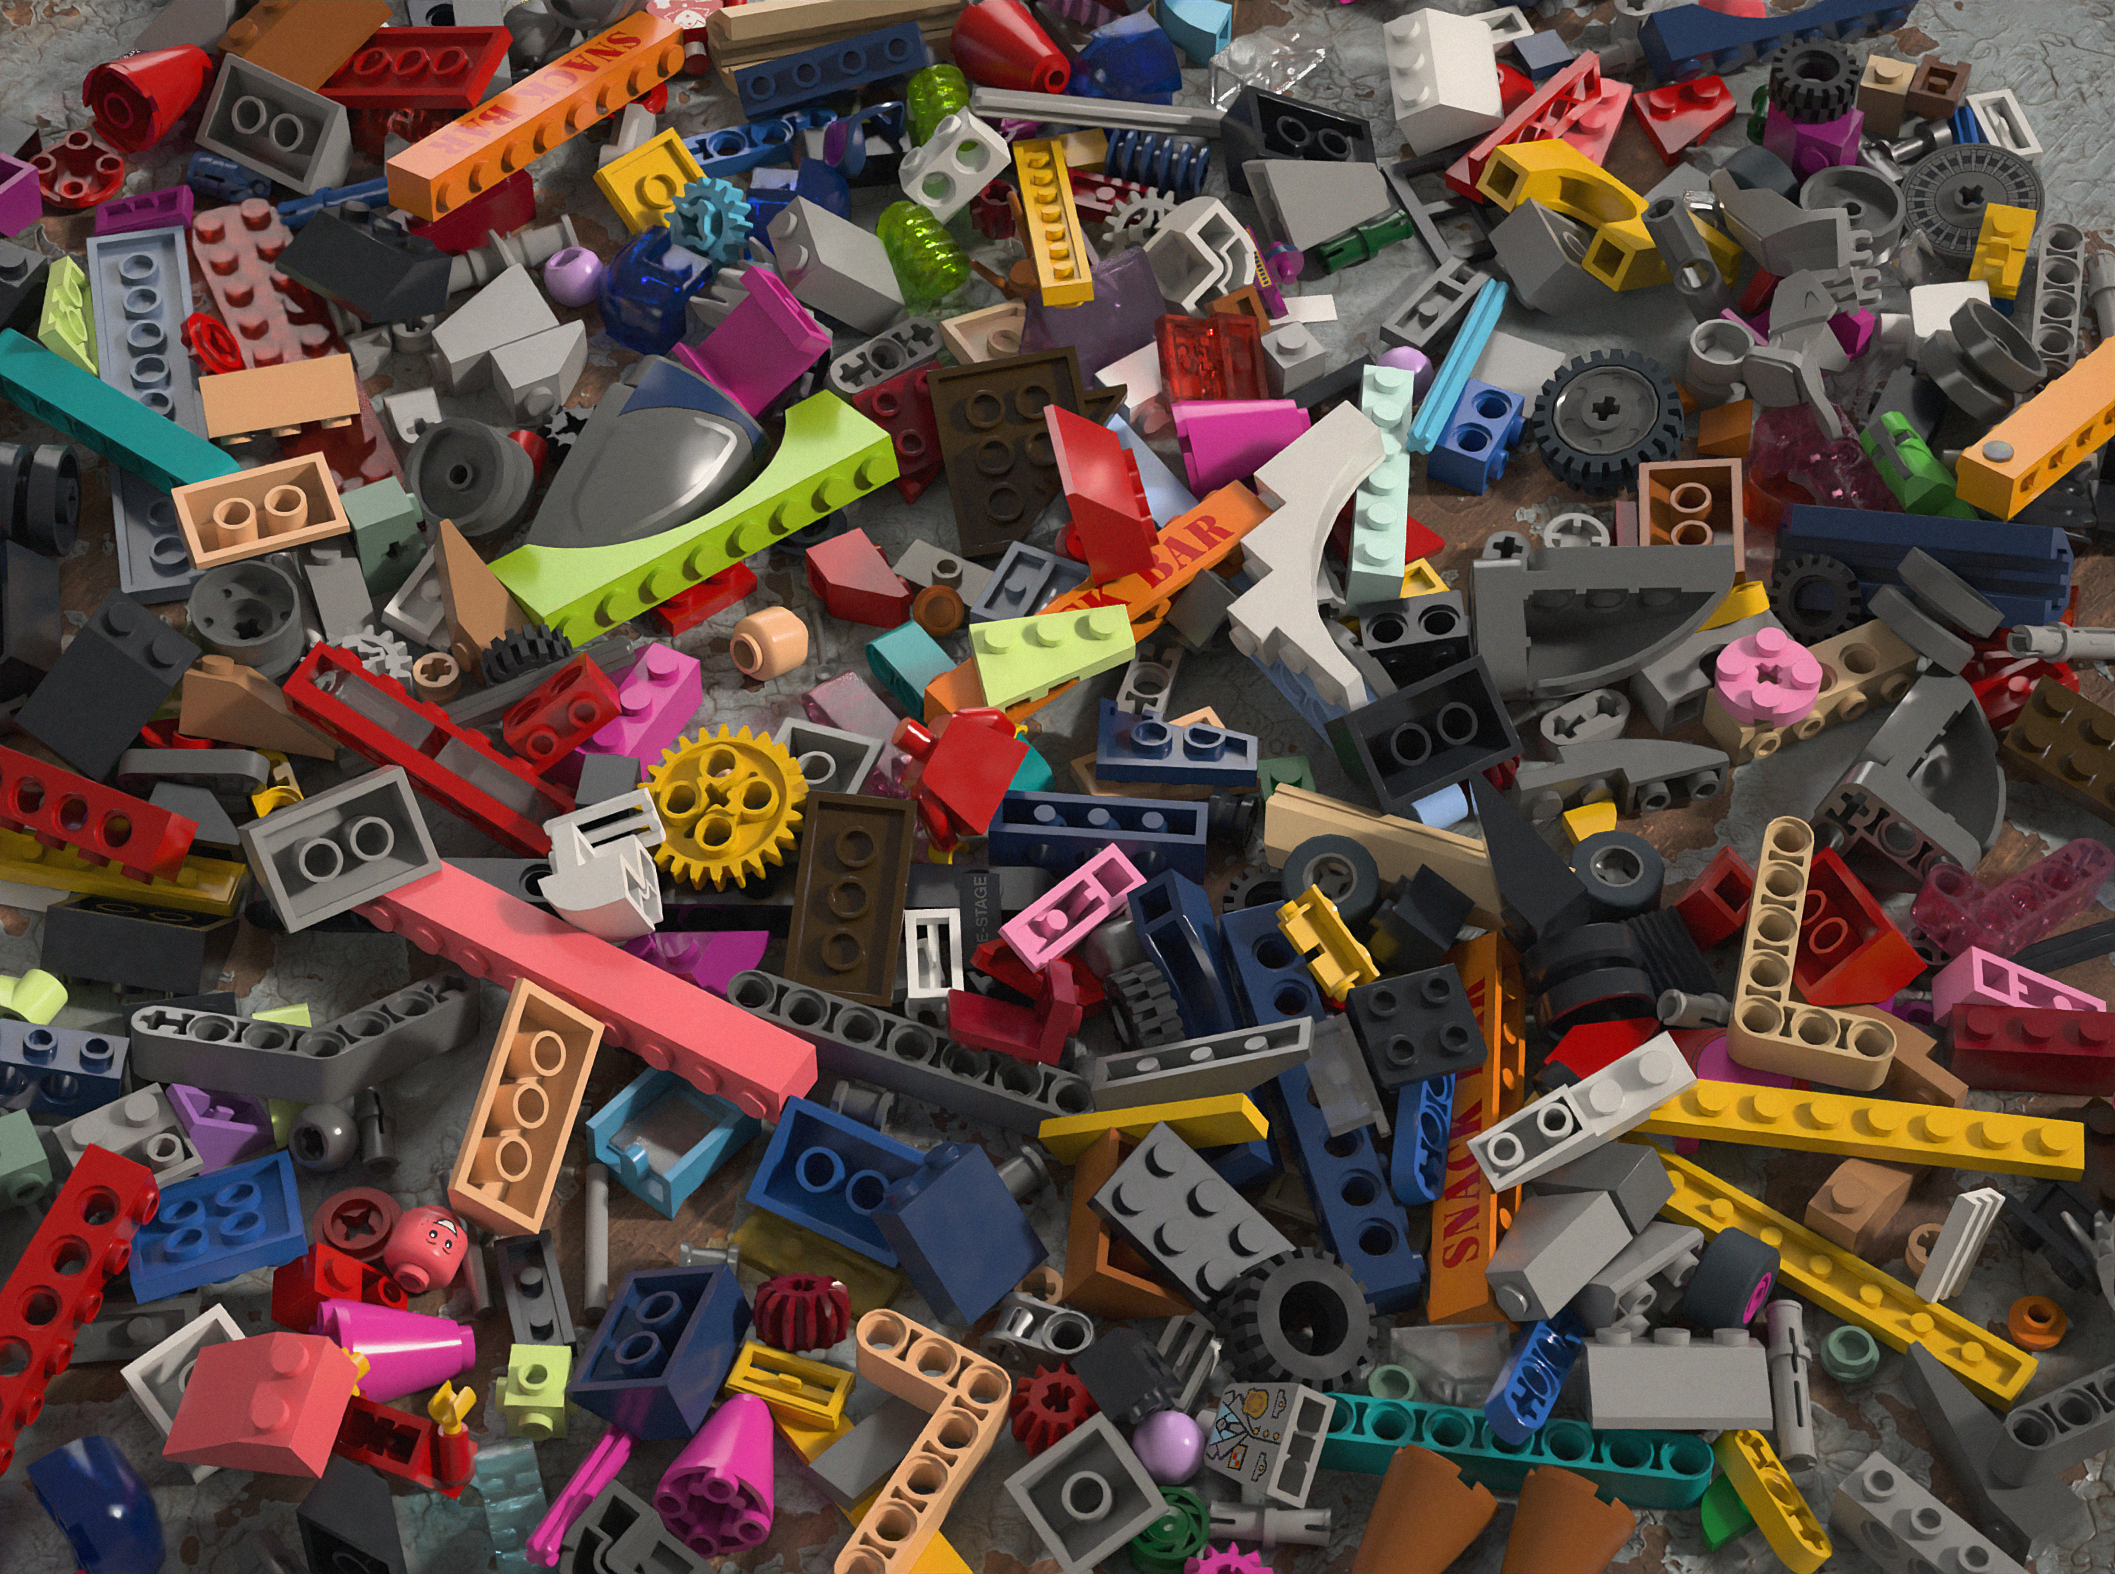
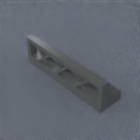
M131 1284L105 1286L102 1290L103 1301L98 1314L89 1325L83 1324L72 1342L74 1344V1351L69 1363L141 1357L200 1317L199 1306L204 1296L203 1285L185 1290L170 1300H152L142 1304H137ZM40 1311L32 1318L30 1324L35 1326L47 1324L54 1318L57 1311ZM15 1360L8 1363L4 1368L25 1367L27 1361Z

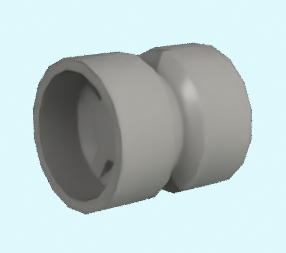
M1715 319L1705 321L1696 326L1691 333L1683 388L1699 403L1698 409L1705 411L1746 399L1748 387L1743 377L1742 362L1746 349L1754 346L1755 341L1751 332L1743 325L1731 320Z

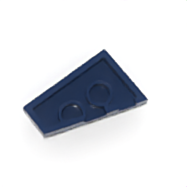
M1100 698L1096 780L1115 781L1118 783L1148 782L1168 783L1171 785H1219L1229 788L1237 786L1256 787L1258 737L1200 722L1191 724L1186 728L1164 722V713L1145 709L1142 716L1119 711L1118 702Z

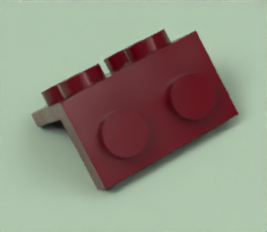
M938 359L917 368L908 369L899 376L877 386L865 388L852 396L849 403L852 408L890 434L900 474L898 478L900 479L910 478L943 463L926 380V371L943 368Z
M1048 959L1034 1008L958 989H949L945 1000L948 1036L954 1039L960 1047L969 1051L981 1053L992 1049L1008 1053L1012 1059L1025 1065L1040 1066L1044 1062L1057 1066L1066 1037L1074 1039L1077 1035L1083 1010L1082 1006L1076 1005L1079 996V986L1073 984L1070 964Z

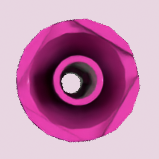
M1295 400L1180 401L1170 404L1189 489L1196 500L1204 499L1207 494L1214 490L1220 491L1236 479L1241 481L1253 475V473L1311 428L1307 408L1297 409Z

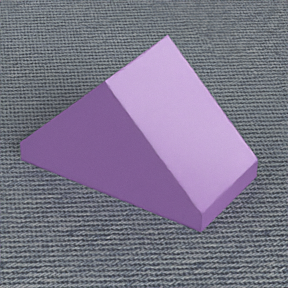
M173 1083L165 1091L167 1100L204 1162L205 1169L197 1172L199 1176L213 1172L275 1142L273 1125L254 1096Z

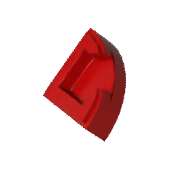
M1760 266L1737 301V305L1747 313H1757L1765 310L1766 308H1764L1763 303L1774 295L1779 281L1787 277L1773 275L1771 272L1768 273Z

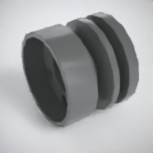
M241 560L225 563L208 571L195 584L189 599V609L195 645L202 649L197 659L206 655L230 657L234 660V664L249 666L282 688L299 667L301 657H306L298 589L288 574L270 563Z

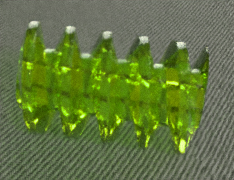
M949 64L931 66L913 76L908 82L906 92L908 93L909 103L912 107L913 117L922 146L934 136L936 127L946 116L950 114L956 115L965 105L971 109L964 75L958 67ZM974 141L965 142L958 147V150L971 151L978 143Z
M906 200L897 201L886 208L878 218L875 225V236L883 240L888 255L895 261L899 269L904 272L907 279L913 283L919 294L927 299L937 300L959 289L967 281L972 272L969 266L971 261L969 256L963 253L957 242L953 241L952 236L947 230H944L941 222L934 218L929 207L924 205L914 206L913 203Z

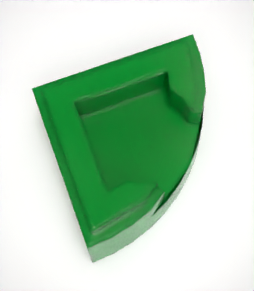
M1725 1472L1709 1485L1703 1496L1700 1508V1534L1710 1554L1758 1527V1524Z

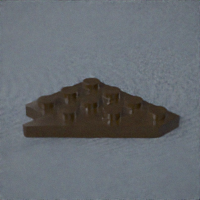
M1075 345L926 371V380L962 558L972 563L1003 558L1014 540L1024 543L1062 490L1063 484L1043 407L1054 404L1106 428L1128 398L1127 383L1084 391Z

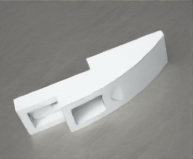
M1665 1031L1574 1086L1568 1088L1564 1084L1466 1143L1494 1190L1498 1193L1562 1166L1650 1119L1649 1112L1697 1085L1698 1081L1668 1031Z

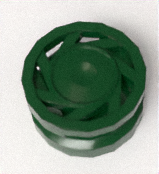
M1161 1486L1157 1489L1170 1508V1511L1126 1542L1125 1552L1130 1565L1139 1574H1184V1564L1187 1562L1188 1557L1203 1560V1551L1208 1546L1210 1518L1204 1504L1193 1493L1179 1487Z

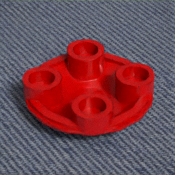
M85 130L68 132L64 140L46 147L39 154L33 155L28 160L29 164L38 167L41 199L58 207L77 209L93 207L110 199L121 188L125 177L123 159L113 148L93 140L92 135Z

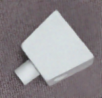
M1977 280L1913 287L1909 290L1905 314H1879L1877 325L1878 343L1905 344L1907 358L1917 361V372L1929 374L1918 355L1919 346L1936 329L1952 331L1949 322L1950 317L1968 298H1977L1990 305L1988 281Z

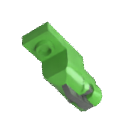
M1890 411L1880 416L1881 419L1870 428L1866 427L1860 434L1861 446L1872 463L1877 467L1879 474L1896 496L1906 514L1980 520L1970 503L1955 497L1956 481L1948 469L1932 455L1920 435L1912 428L1903 414Z

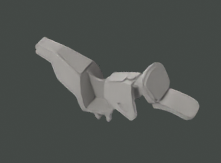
M1725 167L1717 169L1711 173L1710 181L1714 197L1724 214L1727 229L1768 273L1771 272L1773 275L1787 277L1779 281L1778 288L1775 289L1769 316L1768 346H1751L1745 351L1742 372L1746 385L1753 398L1764 406L1796 407L1797 405H1804L1808 401L1812 415L1822 434L1830 443H1834L1842 439L1843 434L1839 419L1824 395L1825 388L1821 373L1844 376L1851 368V365L1843 348L1828 326L1827 321L1833 315L1847 310L1849 316L1852 317L1860 313V306L1876 304L1881 301L1882 294L1880 289L1871 291L1861 289L1866 283H1878L1881 281L1879 270L1874 268L1859 270V266L1870 264L1874 258L1871 250L1857 252L1856 245L1872 243V234L1868 230L1852 231L1847 208L1803 210L1770 188L1739 190Z

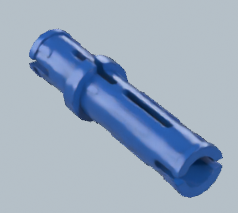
M387 176L335 190L330 187L316 189L312 196L289 202H280L277 210L278 214L287 212L289 214L287 217L279 218L280 224L286 232L295 231L296 229L303 228L319 209L341 206L343 201L348 200L365 203L370 206V210L388 206L390 204Z

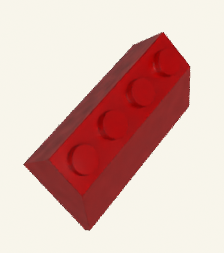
M1054 404L1043 407L1065 496L1095 585L1155 567L1151 547L1160 545L1132 447L1122 450L1117 433Z

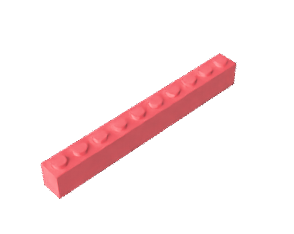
M442 860L440 862L443 869L350 908V910L368 918L380 930L385 932L394 931L413 941L424 952L431 955L439 954L459 964L468 974L478 978L483 976L503 986L510 994L512 993L516 978H525L604 1024L605 1028L601 1040L613 1047L621 1046L643 1057L652 1067L661 1071L669 1070L689 1080L701 1092L709 1095L717 1094L738 1105L744 1113L753 1118H764L778 1125L790 1096L794 1095L804 1098L818 1080L816 1046Z

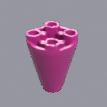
M332 1298L326 1302L318 1303V1325L309 1327L308 1335L329 1337L340 1349L346 1347L350 1355L355 1351H360L366 1357L370 1364V1371L356 1385L358 1389L366 1391L368 1400L379 1404L443 1384L447 1380L458 1379L460 1373L472 1372L475 1365V1341L471 1326H458L457 1322L451 1319L343 1298Z
M736 1394L717 1409L666 1470L658 1483L652 1499V1505L659 1513L664 1525L679 1539L683 1540L688 1548L703 1559L714 1558L718 1553L746 1551L755 1545L763 1543L768 1536L773 1522V1420L768 1404L752 1394Z

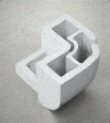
M1203 196L1183 203L1154 226L1158 232L1128 263L1154 292L1151 296L1175 320L1194 333L1215 335L1216 332L1204 304L1245 284L1253 283L1256 270L1254 251L1257 249L1249 234L1218 198Z
M572 821L552 827L554 850L549 852V863L553 875L539 879L538 883L543 896L565 922L607 943L625 942L654 932V924L663 921L656 865L654 859L637 837L632 834L593 848Z

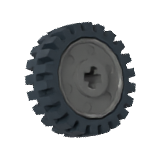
M1611 349L1609 358L1604 359L1601 350L1591 351L1592 361L1585 363L1581 355L1571 359V371L1561 365L1554 371L1556 382L1547 378L1542 385L1543 395H1537L1534 403L1536 412H1533L1536 442L1548 470L1551 469L1553 476L1560 483L1565 480L1568 488L1578 492L1583 485L1586 495L1597 496L1600 487H1603L1606 496L1611 497L1618 496V486L1625 485L1627 494L1638 491L1636 480L1639 479V463L1670 461V457L1677 459L1681 451L1680 442H1684L1685 419L1682 402L1671 375L1665 368L1660 370L1658 362L1649 357L1644 362L1642 354L1632 350L1627 359H1625L1622 349Z

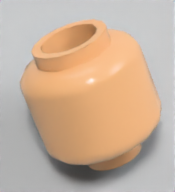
M771 606L745 617L736 624L730 642L732 659L740 671L756 680L769 681L795 670L804 663L808 652L807 628L794 613L784 607Z

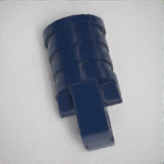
M197 151L192 156L186 173V185L188 184L192 194L195 195L200 194L203 197H212L215 200L226 201L232 204L247 203L258 205H272L275 198L277 181L229 158H220L217 155H208L205 152ZM208 174H209V175L216 176V177L225 178V181H224V180H220V179H216V178H212V177H208Z

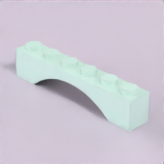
M1364 364L1356 408L1380 428L1386 459L1358 485L1354 493L1344 592L1347 604L1346 615L1359 617L1357 605L1400 598L1404 579L1410 451L1405 444L1408 440L1407 432L1412 421L1414 371Z

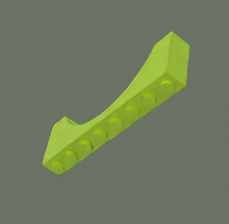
M825 389L785 410V435L774 459L752 484L710 513L667 532L622 544L591 548H552L526 544L486 566L537 629L539 624H545L549 626L550 633L555 628L561 630L564 637L568 636L572 648L575 649L899 477L900 474L891 436L829 390Z

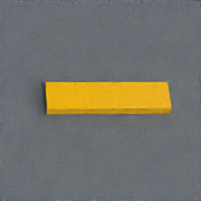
M1244 1093L1045 1119L1041 1121L1038 1138L1063 1166L1075 1165L1076 1157L1109 1127L1142 1139L1155 1124L1162 1120L1191 1149L1266 1140L1269 1122Z

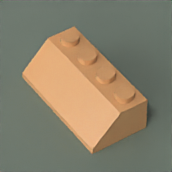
M516 978L447 1188L452 1212L494 1236L539 1234L605 1025L525 978Z

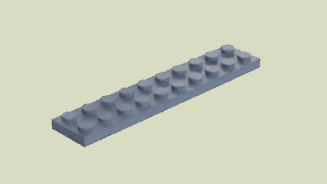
M183 225L86 238L100 380L210 443L198 379L202 377V372L198 371L194 360L188 358V349L182 345L180 340L182 337L180 324L194 313ZM108 460L121 590L140 605L190 598L195 584L208 571L221 565L201 570L191 568L178 532L172 497Z

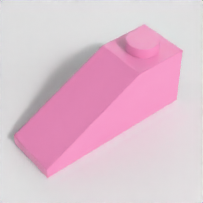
M1112 843L1001 927L998 933L1029 969L1036 973L1047 966L1048 959L1057 960L1084 943L1098 925L1107 920L1117 918L1124 913L1127 907L1130 906L1126 893L1147 881L1118 847Z
M1974 946L1968 948L1931 979L1934 1023L1944 1028L1947 1027L1952 1003L2106 1012L2105 1001Z

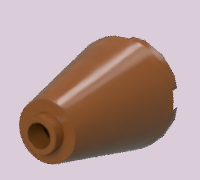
M1407 1444L1404 1450L1400 1446L1390 1460L1349 1574H1441L1494 1523V1520L1500 1513L1498 1503L1478 1481L1470 1490L1457 1478L1462 1468L1450 1460L1414 1444Z
M1539 1465L1536 1473L1530 1468L1522 1482L1500 1574H1600L1631 1538L1637 1526L1635 1516L1616 1497H1614L1610 1507L1596 1498L1594 1494L1599 1486L1586 1478L1548 1465Z

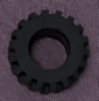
M1300 1247L1293 1251L1289 1249L1248 1267L1239 1273L1240 1277L1228 1284L1224 1291L1229 1297L1220 1300L1216 1310L1217 1314L1224 1317V1321L1215 1325V1338H1224L1225 1347L1218 1351L1223 1362L1229 1359L1232 1361L1235 1369L1230 1372V1375L1237 1383L1247 1380L1249 1383H1298L1319 1393H1329L1344 1387V1384L1353 1381L1362 1373L1359 1367L1369 1363L1373 1351L1366 1344L1377 1340L1378 1328L1370 1326L1369 1318L1377 1314L1374 1303L1366 1304L1363 1293L1369 1291L1364 1281L1360 1280L1355 1283L1350 1277L1354 1269L1344 1261L1334 1265V1254L1322 1250L1313 1255L1311 1247ZM1282 1298L1297 1304L1310 1321L1313 1343L1309 1356L1291 1346L1281 1330L1279 1308Z

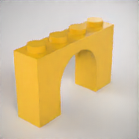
M1561 138L1495 146L1476 185L1478 190L1509 213H1512L1528 197H1531L1551 210L1573 216L1597 229L1598 231L1580 266L1615 292L1674 283L1668 267L1641 219L1640 214L1648 208L1649 202Z

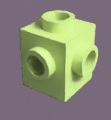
M512 1344L508 1376L498 1377L495 1392V1409L497 1413H505L508 1436H520L530 1441L567 1438L570 1415L579 1416L581 1412V1407L569 1401L565 1393L574 1375L570 1346Z

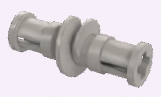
M568 214L560 216L561 221L535 230L528 229L519 232L512 238L509 231H506L505 240L503 241L493 229L487 230L488 246H477L466 250L467 253L453 257L446 301L450 300L449 294L476 285L481 287L491 283L514 264L521 263L524 269H534L543 266L544 262H547L554 254L568 247H580Z

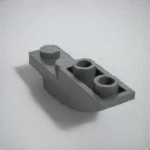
M1612 739L1557 747L1554 766L1514 774L1511 806L1526 822L1537 819L1547 820L1556 815L1563 814V812L1612 798L1613 802H1618L1624 817L1644 812L1654 813L1665 807L1691 801H1706L1714 796L1724 794L1730 759L1727 753L1723 751L1665 740Z

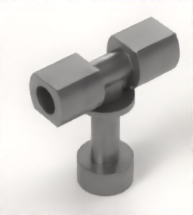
M1943 119L1938 121L1925 120L1915 126L1914 136L1893 145L1884 139L1875 141L1872 144L1861 133L1855 166L1867 167L1885 174L1900 188L1906 175L1899 169V162L1920 153L1926 157L1936 150L1951 146L1952 135L1950 129Z

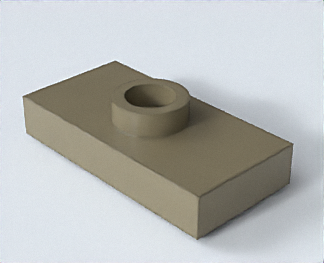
M917 538L891 569L896 577L903 576L906 579L912 593L916 595L931 585H945L954 589L963 600L964 616L969 618L971 608L994 573L989 569Z

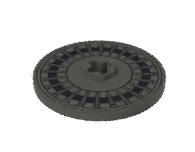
M1962 143L1936 150L1922 158L1911 168L1900 187L1906 199L1903 223L1905 233L1923 251L1950 262L1972 264L1988 203L2036 210V223L2032 237L2038 230L2044 216L2045 192L2042 181L2035 169L2018 154L1996 145ZM1975 200H1979V201H1980V205H1978V204H1976V203H1973V202H1974ZM1963 201H1965V202H1967V203H1969V204H1968L1967 206H1965V205H1963Z

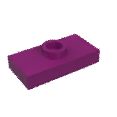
M187 184L100 203L96 206L94 237L183 225L184 230L190 229L192 226L194 196Z

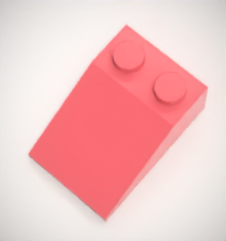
M276 1331L201 1347L161 1456L166 1461L321 1479L359 1368L326 1336Z

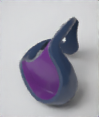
M900 101L881 103L830 123L825 131L823 140V162L825 167L843 179L857 177L862 171L866 160V144L861 121L868 118L893 141L903 138L904 104ZM892 109L891 119L881 114V112Z

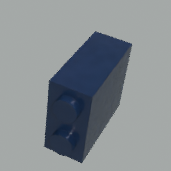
M948 1141L928 1152L923 1159L925 1165L914 1175L901 1178L891 1184L883 1193L885 1200L869 1214L939 1323L971 1326L1049 1256V1253L980 1144H957Z

